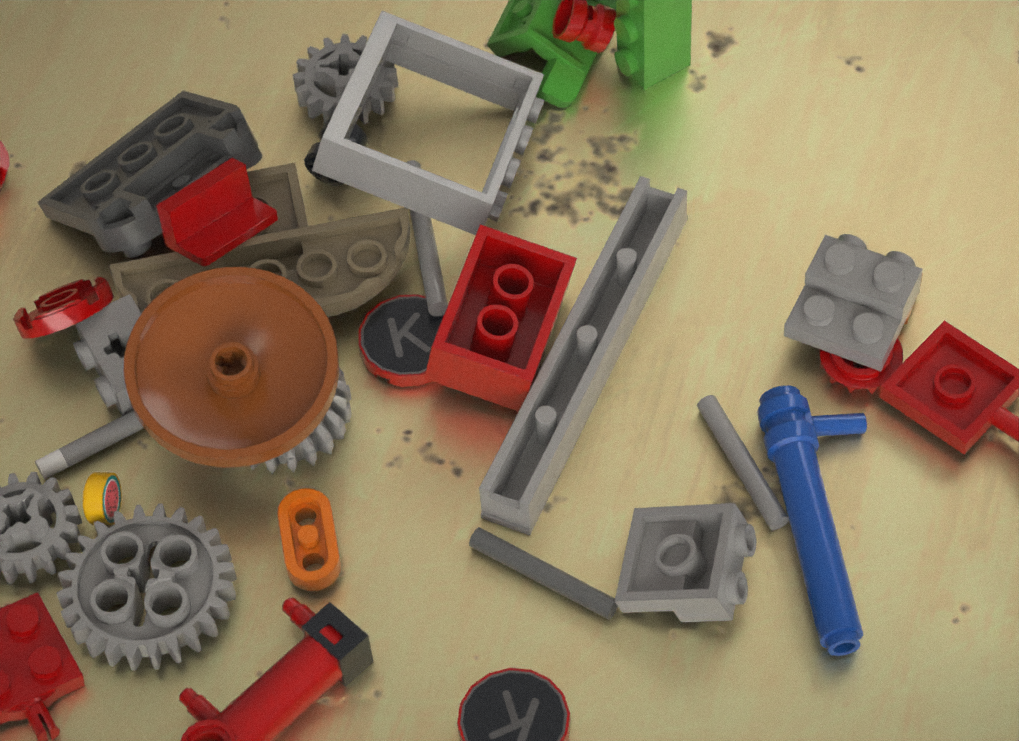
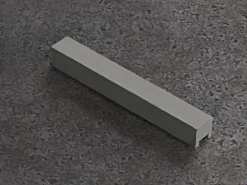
M640 176L479 487L482 519L527 535L531 534L688 220L687 190L677 188L675 194L650 187V179Z

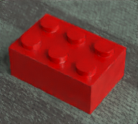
M480 224L432 344L424 379L519 412L534 383L567 293L577 258Z

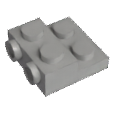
M843 234L838 239L825 235L805 273V286L784 325V336L882 371L920 292L923 269L916 267L914 260L905 253L891 251L885 256L868 250L866 244L854 235Z
M735 503L634 508L614 602L622 613L674 611L681 622L733 621L735 605H742L747 599L748 585L746 576L742 572L744 557H752L756 550V534L753 526L747 523Z

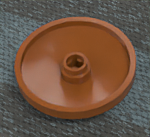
M222 267L202 271L188 276L165 289L144 309L130 333L124 355V379L127 393L135 415L148 434L162 447L185 460L221 468L251 466L266 462L300 444L315 430L328 412L334 399L339 378V357L336 338L330 321L321 306L309 293L293 281L266 270L250 267Z

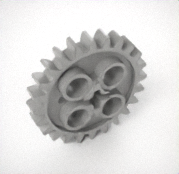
M159 503L152 516H145L141 505H136L132 519L126 520L123 514L117 510L114 512L115 525L108 528L103 523L96 521L94 525L98 536L95 539L82 535L77 538L83 553H66L65 558L71 570L59 572L58 577L63 589L57 592V597L63 609L61 614L67 628H71L77 644L86 642L91 657L95 658L105 651L109 666L114 667L124 655L127 656L130 668L134 671L140 665L142 657H149L152 666L156 670L160 668L162 655L167 653L170 654L175 662H182L180 648L185 645L199 653L202 650L198 638L201 633L212 637L218 636V630L213 618L229 619L230 613L226 602L236 600V593L232 583L237 580L233 563H231L232 558L228 545L222 544L216 528L207 531L202 516L199 515L188 523L185 509L180 507L169 518L166 516L163 504ZM156 546L153 557L151 558V562L149 563L150 550L152 547ZM134 557L131 561L127 563L117 564L120 560L124 558ZM177 561H187L184 565H181L179 567H170L173 563ZM150 565L154 575V578L149 579ZM140 593H145L144 603ZM124 604V606L117 611L106 612L110 607L114 605ZM145 607L146 615L144 624L138 627L139 622L141 620V616H143ZM168 608H179L170 615H160Z

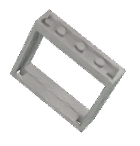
M381 11L322 136L312 171L476 235L480 224L485 226L488 218L496 222L498 221L508 193L499 190L500 186L503 185L511 188L521 160L512 157L513 153L524 154L534 129L525 125L526 120L536 124L545 101L536 97L544 74ZM385 60L514 111L482 192L349 140Z

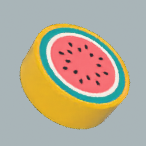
M93 472L88 477L83 491L85 518L91 525H94L96 521L106 526L114 525V512L117 510L120 512L122 491L120 480L112 472Z

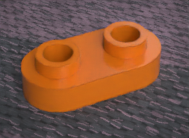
M311 488L294 490L282 499L278 507V521L287 573L291 582L302 590H323L336 581L341 571L331 504L328 498L318 490ZM310 518L315 520L310 525H299L304 519ZM312 564L322 565L320 569L315 571L306 570Z

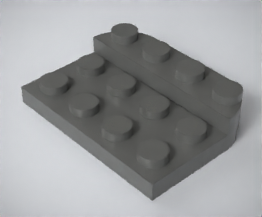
M182 91L37 203L47 218L94 235L103 251H123L127 258H134L145 253L152 245L151 240L162 233L157 204L232 157L246 164V169H249L262 159V153L258 148V142L238 106Z

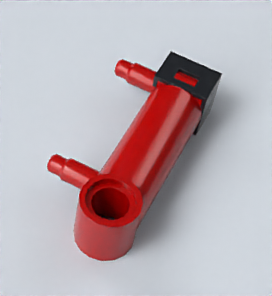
M295 598L286 599L282 604V611L303 632L304 638L221 712L203 695H199L192 688L184 689L179 695V701L198 722L188 727L182 735L181 741H273L338 681L346 687L374 662L368 634L331 602L315 614L309 607L301 604Z

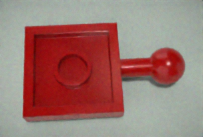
M945 320L880 387L879 398L963 455L992 425L1019 442V417L1008 410L1019 397V369Z

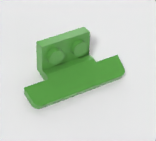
M509 0L487 46L498 57L515 52L522 53L533 48L541 58L547 60L541 73L544 74L536 97L559 108L569 107L576 99L597 53L583 48L582 43L577 40L568 43L554 38L552 34L553 21L562 0ZM586 0L588 5L603 4L614 8L616 11V0Z

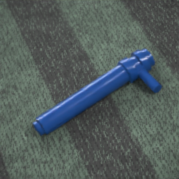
M789 385L774 387L761 395L759 400L760 406L757 410L761 430L765 432L763 440L767 456L776 466L820 644L827 648L830 655H848L860 648L859 640L862 639L864 634L816 455L819 448L817 437L865 434L867 430L866 416L864 413L812 416L807 398L800 394L799 389Z

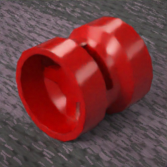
M562 0L554 17L552 34L554 38L568 43L577 40L582 43L583 48L601 53L606 49L614 34L616 11L614 8L603 4L588 5L586 0Z

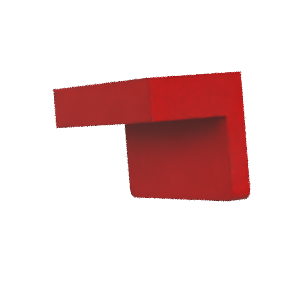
M233 157L156 205L166 246L203 267L218 260L278 220L275 208L252 197L246 164Z

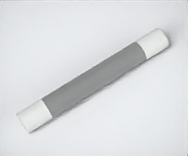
M133 410L36 460L35 464L45 480L143 429V426Z

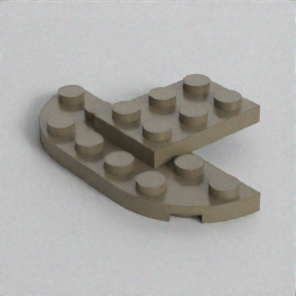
M295 163L247 172L252 197L275 208L278 220L206 267L200 266L177 252L109 265L119 297L122 298L130 294L141 313L165 289L188 276L215 268L250 267L266 270L293 281L316 300L327 317L357 309L384 290L397 275L409 249L410 224L408 209L404 207L308 226Z

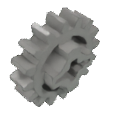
M343 34L340 43L336 44L328 37L324 38L323 49L319 50L310 46L307 48L309 60H297L298 73L293 74L298 104L300 107L307 106L308 116L311 119L323 114L325 123L326 120L332 117L367 43V36L362 35L356 43L350 42L348 34ZM385 60L359 116V120L364 124L369 123V112L373 111L382 115L385 113L384 101L394 102L395 100L394 88L398 87L397 69L393 63Z
M31 472L26 482H19L16 474L12 473L9 474L8 485L2 488L0 486V572H3L7 584H13L18 574L22 573L26 574L30 583H34L37 578V570L42 568L51 575L55 574L56 568L53 561L57 558L66 560V553L71 552L68 543H79L77 538L80 536L77 525L82 523L77 505H75L70 490H60L57 479L51 477L41 485L37 472ZM53 512L56 514L54 529L50 527L53 523L50 515Z

